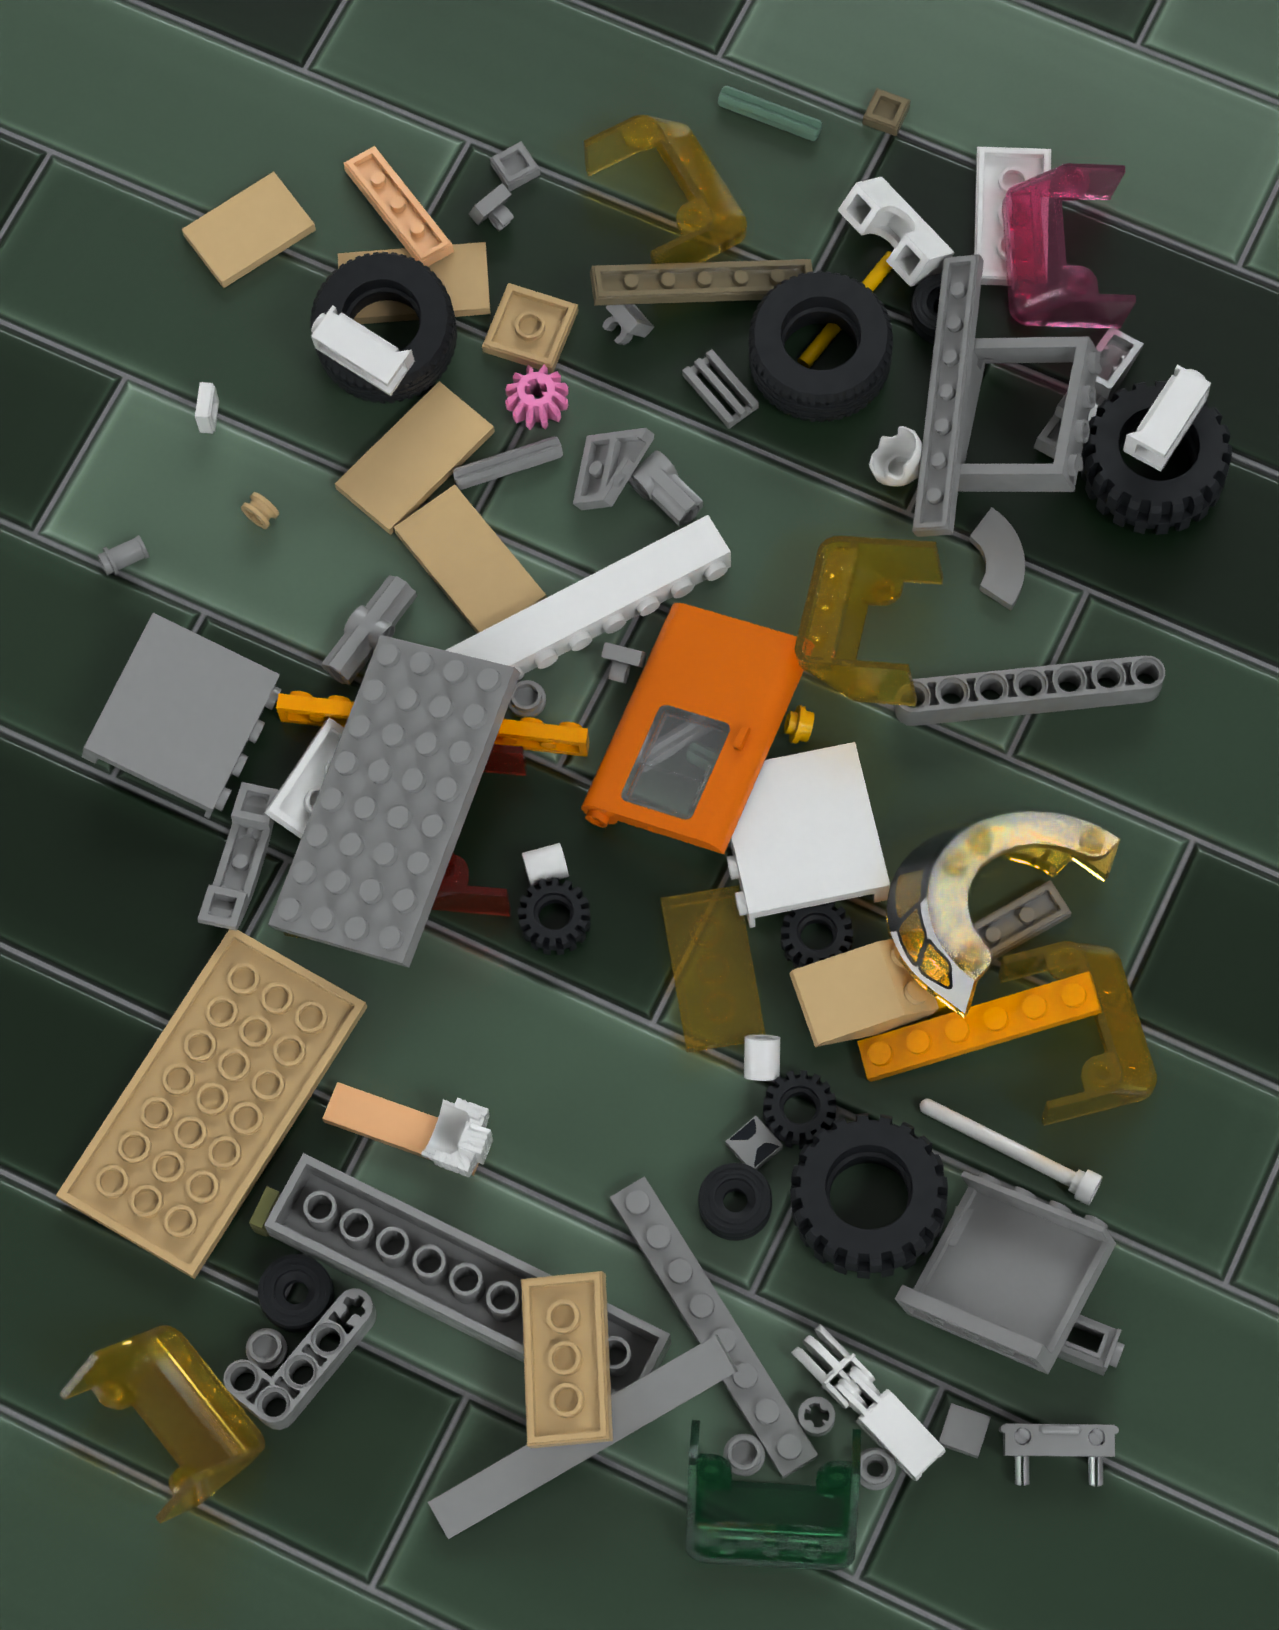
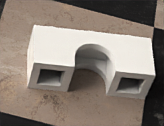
M883 177L856 182L838 209L841 215L861 236L875 234L886 239L894 247L886 262L910 287L919 285L929 276L941 273L944 258L952 257L955 253Z

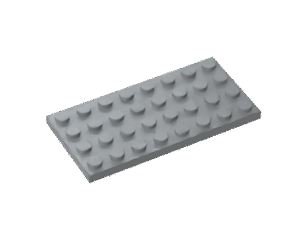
M380 635L268 923L269 926L275 930L404 967H410L521 674L515 667Z

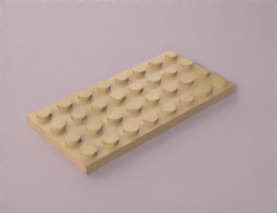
M229 929L56 1194L57 1198L195 1279L367 1009L366 1002L241 931Z

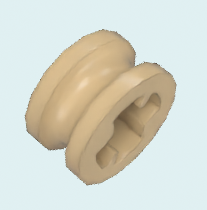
M253 492L250 496L251 502L244 503L241 506V510L257 526L267 529L270 526V518L276 519L279 511L264 496Z

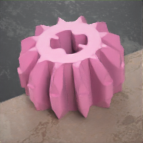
M528 364L526 375L515 372L513 383L507 384L505 388L506 396H508L507 400H505L506 409L509 412H513V420L516 424L526 420V427L529 430L534 427L535 423H541L542 428L546 430L548 419L559 423L561 419L560 411H566L569 406L568 399L566 398L569 394L567 384L561 383V375L558 371L548 375V368L545 365L539 369V372H533V368Z

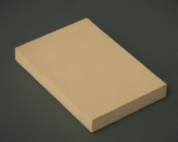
M274 171L182 229L183 236L223 289L316 231L313 221Z

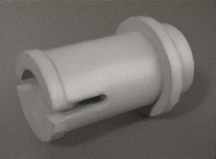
M138 535L109 550L107 547H104L103 552L97 556L105 574L114 573L116 576L119 575L118 570L148 558L149 554L141 537Z

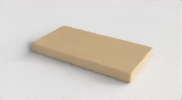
M486 242L453 244L454 252L430 265L429 268L445 285L452 302L455 317L491 314ZM406 248L338 253V269L340 265L346 264L348 260H355V257H362L368 253L373 255L374 252H388V254L394 252L397 255H406L407 258L412 256ZM384 300L366 306L353 320L359 324L419 320L415 310L408 305L398 301Z
M439 381L335 483L336 490L391 535L394 532V526L412 515L453 474L455 468L460 467L495 433L494 426Z
M455 484L393 527L395 534L476 633L547 598L544 591Z
M603 1271L521 1279L527 1446L529 1448H542L613 1441L606 1274Z

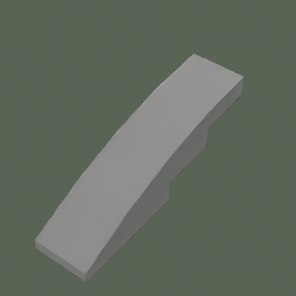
M1113 327L1109 328L1096 346V349L1101 352L1099 364L1102 367V371L1096 377V403L1094 408H1090L1088 423L1091 417L1096 416L1097 408L1103 401H1110L1112 399L1113 393L1119 388L1144 343ZM1067 392L1058 403L1053 417L1039 434L1034 445V449L1053 459L1055 457Z

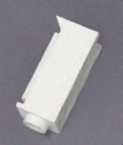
M333 305L327 314L321 313L317 317L311 328L313 333L311 338L317 350L390 396L415 362L412 349L399 351L396 346L341 312L338 315L337 309Z
M1177 364L1174 375H1171L1138 426L1137 431L1126 434L1123 451L1161 472L1207 401L1211 382L1207 381L1200 372L1194 369H1185Z

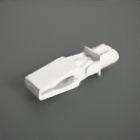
M819 1324L814 1329L815 1333L841 1361L839 1362L811 1335H808L803 1340V1344L829 1372L828 1374L800 1347H796L791 1353L822 1384L821 1388L825 1389L844 1409L849 1406L860 1415L855 1422L882 1449L889 1452L894 1461L914 1481H917L922 1476V1473L938 1457L940 1458L946 1452L945 1448L889 1389H886L881 1394L873 1384L875 1381L874 1376L855 1357L856 1355L854 1353L850 1355ZM851 1364L853 1366L850 1369L851 1372L845 1373L843 1370ZM837 1376L840 1380L838 1384L832 1386L830 1382ZM861 1394L872 1402L870 1406L862 1399Z

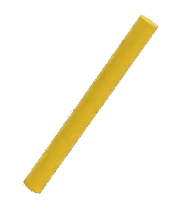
M891 251L885 253L862 281L865 288H870L873 292L891 271L892 267L886 262L892 253ZM833 323L826 324L797 361L806 368H810L842 329Z

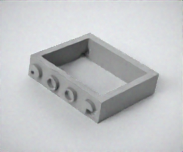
M1089 336L975 338L958 491L1074 492L1078 471H1083L1081 454L1083 444L1088 441L1090 434L1088 418L1090 408H1094L1096 403V377L1102 371V367L1099 364L1101 352L1096 349ZM1073 362L1053 464H965L985 364Z

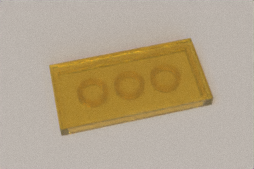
M739 885L660 898L687 1053L745 1043V1036L766 1035L744 915L739 916L735 893L740 892Z

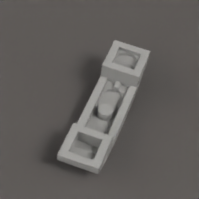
M241 782L231 814V829L213 885H208L198 916V923L235 931L239 928L255 891L275 821L264 812L278 793V789Z

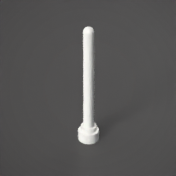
M924 1099L920 1103V1111L923 1114L1068 1186V1191L1075 1194L1074 1199L1088 1206L1092 1202L1103 1176L1089 1169L1086 1172L1080 1169L1075 1172L931 1099Z

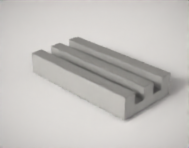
M712 349L706 353L705 358H698L694 361V365L691 368L687 366L682 370V376L728 429L758 409V401ZM710 365L728 384V386L735 392V394L742 400V402L746 405L745 407H743L739 403V401L725 387V385L719 380V378L712 372V370L709 368ZM700 372L736 412L734 415L731 416L698 378L697 375Z

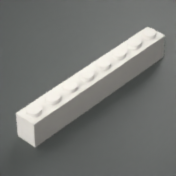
M706 515L445 651L515 667L521 673L518 679L519 682L525 673L537 667L539 669L549 667L557 661L558 656L570 650L579 651L592 642L593 638L602 633L610 634L620 630L629 619L639 614L641 616L649 615L659 608L660 603L672 597L676 599L684 597L693 590L695 585L705 580L714 581L720 578L731 567V551L709 515Z

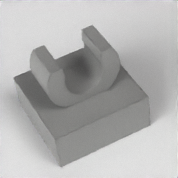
M501 183L474 205L469 213L470 217L477 225L489 218L492 225L498 231H501L514 218L510 210L504 205L512 194Z
M635 304L606 306V309L613 316L607 318L602 327L604 330L612 332L617 325L621 326V333L614 340L617 344L626 345L631 341L633 335L645 338L654 328L652 323Z
M605 642L601 657L613 660L608 679L626 684L630 666L643 668L647 653Z

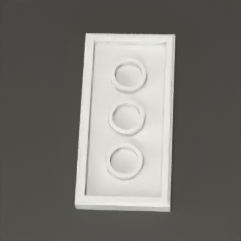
M977 147L974 255L980 254L984 260L981 285L1048 287L1051 149Z

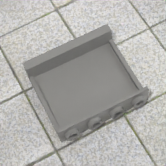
M152 613L83 748L82 758L94 764L97 763L98 759L206 810L204 817L210 819L214 809L223 810L232 791L225 786L231 774L239 777L249 757L242 753L247 742L256 743L265 725V722L259 720L264 708L272 710L278 699V694L282 690L276 687L280 674Z
M963 1171L961 1177L968 1185L965 1194L915 1287L912 1289L902 1285L895 1300L912 1317L1045 1374H1049L1116 1246V1242L1108 1232L1107 1224L1092 1215H1085L1083 1219L1073 1215L1068 1207L1059 1202L1050 1200L1046 1204L1036 1200V1196L1024 1188L1015 1186L1011 1190L1001 1186L1002 1184L999 1180L986 1173L981 1172L976 1176ZM966 1209H974L955 1246H948Z

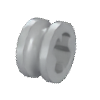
M814 1396L806 1399L801 1404L798 1410V1423L805 1434L811 1437H821L829 1433L834 1426L835 1410L827 1399ZM811 1407H819L821 1413L828 1414V1421L822 1420L823 1426L814 1427L811 1420H805L804 1415L805 1413L811 1414Z

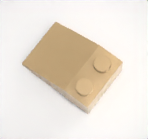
M913 935L901 937L913 962H916L919 951ZM893 939L877 941L794 969L789 973L815 1047L879 1035L927 1020L939 1009L933 990L909 968L901 957ZM922 962L921 970L927 974Z

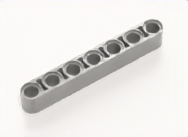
M1145 655L911 679L899 685L896 691L894 712L901 723L907 726H920L1145 703L1153 701L1161 692L1165 678V667L1158 658ZM1148 674L1155 682L1144 684L1137 679V676ZM1109 678L1116 683V686L1105 688L1098 683V680ZM1070 682L1077 687V690L1066 692L1059 687V684ZM1032 686L1039 693L1034 696H1027L1020 691V688ZM985 690H993L1000 697L995 700H988L981 693ZM946 694H955L961 701L956 704H949L942 697ZM908 698H916L922 702V705L917 708H910L903 701Z

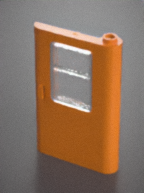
M672 604L581 806V810L586 814L585 819L591 824L606 828L608 824H616L620 821L652 833L661 834L724 854L813 651L812 646L805 640L791 634L688 604Z

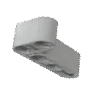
M352 1288L344 1291L272 1377L249 1360L234 1361L224 1372L223 1381L226 1389L240 1405L266 1426L276 1430L289 1427L373 1327L377 1311L371 1297L361 1289ZM352 1305L357 1308L362 1305L365 1313L361 1317L357 1314L351 1316L348 1309ZM337 1320H340L343 1326L347 1324L350 1330L349 1334H346L342 1326L336 1323ZM336 1334L340 1336V1344L335 1350L330 1352L320 1350V1342L326 1335ZM309 1366L313 1368V1376L310 1381L305 1384L293 1382V1374L299 1367ZM244 1373L253 1374L255 1381L250 1389L246 1391L235 1389L237 1377ZM277 1398L286 1400V1409L280 1416L270 1417L266 1414V1407L269 1402Z

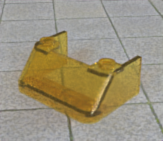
M636 115L583 141L586 172L589 176L640 151L656 147L689 202L679 208L676 215L677 227L682 236L651 250V264L704 262L744 240L747 233L746 217L692 130L686 124L648 115Z
M833 536L823 541L818 548L795 644V654L800 667L852 701L916 706L917 696L909 664L856 659L869 605L886 606L894 603L902 594L904 582L943 584L944 578L936 542L854 536Z
M1063 941L1002 957L998 975L1000 983L1046 971L1056 980L1089 971L1092 974L1102 1013L1094 1015V1019L1105 1053L1093 1056L1085 1062L1081 1071L1084 1092L1046 1101L1041 1117L1044 1126L1142 1101L1152 1094L1157 1083L1156 1070L1121 959L1113 949L1106 946Z
M168 1325L155 1327L93 1352L59 1393L63 1400H66L91 1389L98 1400L108 1408L122 1410L133 1406L180 1467L169 1478V1487L173 1497L155 1517L160 1524L202 1504L250 1465L265 1448V1439L260 1430L180 1331Z

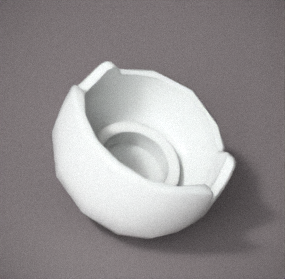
M899 426L897 435L893 437L882 436L880 438L878 449L872 453L869 467L879 483L900 487L911 483L919 477L922 442L915 430Z

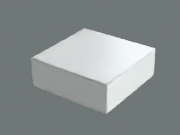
M200 382L195 419L200 433L213 434L216 428L219 398L213 383Z

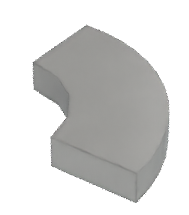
M991 507L970 535L969 541L980 551L985 562V575L980 584L979 591L1011 611L1023 587L1025 556L1021 541L1012 525L1004 516Z

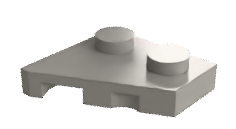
M647 428L588 435L586 437L573 504L580 510L612 507L654 440L655 434Z

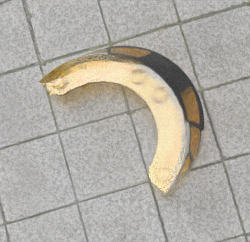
M1034 811L1003 814L953 828L933 836L919 845L905 858L896 871L889 889L886 925L889 938H893L895 946L900 953V962L919 985L964 1018L969 1014L977 982L988 971L992 962L991 951L976 932L968 911V891L977 873L990 861L1001 855H1006L1010 861L1035 867L1051 877L1057 875L1073 860L1104 882L1109 877L1120 839L1101 827L1078 818L1050 812Z

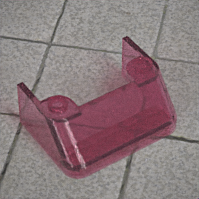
M1067 163L1015 184L1008 189L1002 202L1009 310L1017 322L1028 326L1121 328L1136 303V295L1099 294L1098 281L1091 270L1083 266L1067 265L1062 200H1110L1125 174V165Z

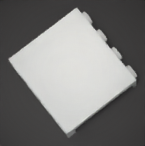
M855 742L765 760L729 842L733 855L727 856L731 880L738 879L741 892L735 893L739 916L747 915L749 928L755 927V918L821 904L871 894L874 903L888 900L890 881Z

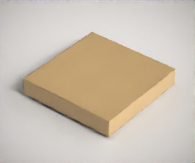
M508 283L483 342L482 350L484 353L525 366L529 364L532 368L538 370L545 365L548 368V373H553L578 314V304Z

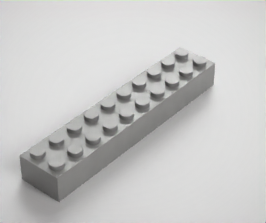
M302 1154L264 1224L271 1237L524 1363L521 1279L552 1275L311 1156ZM607 1303L611 1395L661 1366L671 1346V1335Z

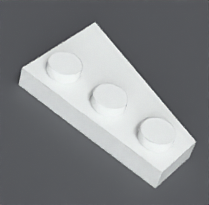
M330 717L323 723L264 812L300 839L303 836L344 727Z

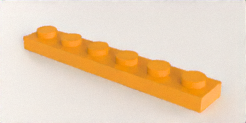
M1087 971L968 1007L965 1013L958 1010L857 1042L866 1078L873 1082L1102 1013L1092 974Z

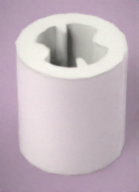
M560 843L522 853L530 886L539 885L538 881L543 879L547 883L551 882L552 878L562 879L569 877Z
M774 1035L745 1036L744 1078L757 1081H771L779 1077L780 1037Z

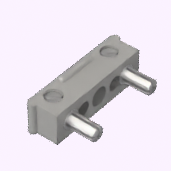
M1005 1423L999 1427V1432L1003 1433V1456H1015L1016 1485L1021 1486V1456H1023V1486L1030 1484L1029 1456L1088 1457L1089 1485L1095 1487L1096 1457L1097 1487L1103 1485V1457H1115V1434L1119 1432V1428L1115 1425Z

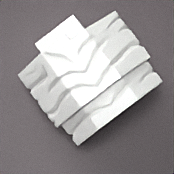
M458 1097L455 1104L443 1099L435 1129L421 1156L424 1158L428 1157L429 1160L434 1161L436 1166L444 1167V1169L457 1174L460 1172L461 1175L470 1177L478 1163L484 1164L493 1142L492 1132L486 1128L490 1116L489 1109Z

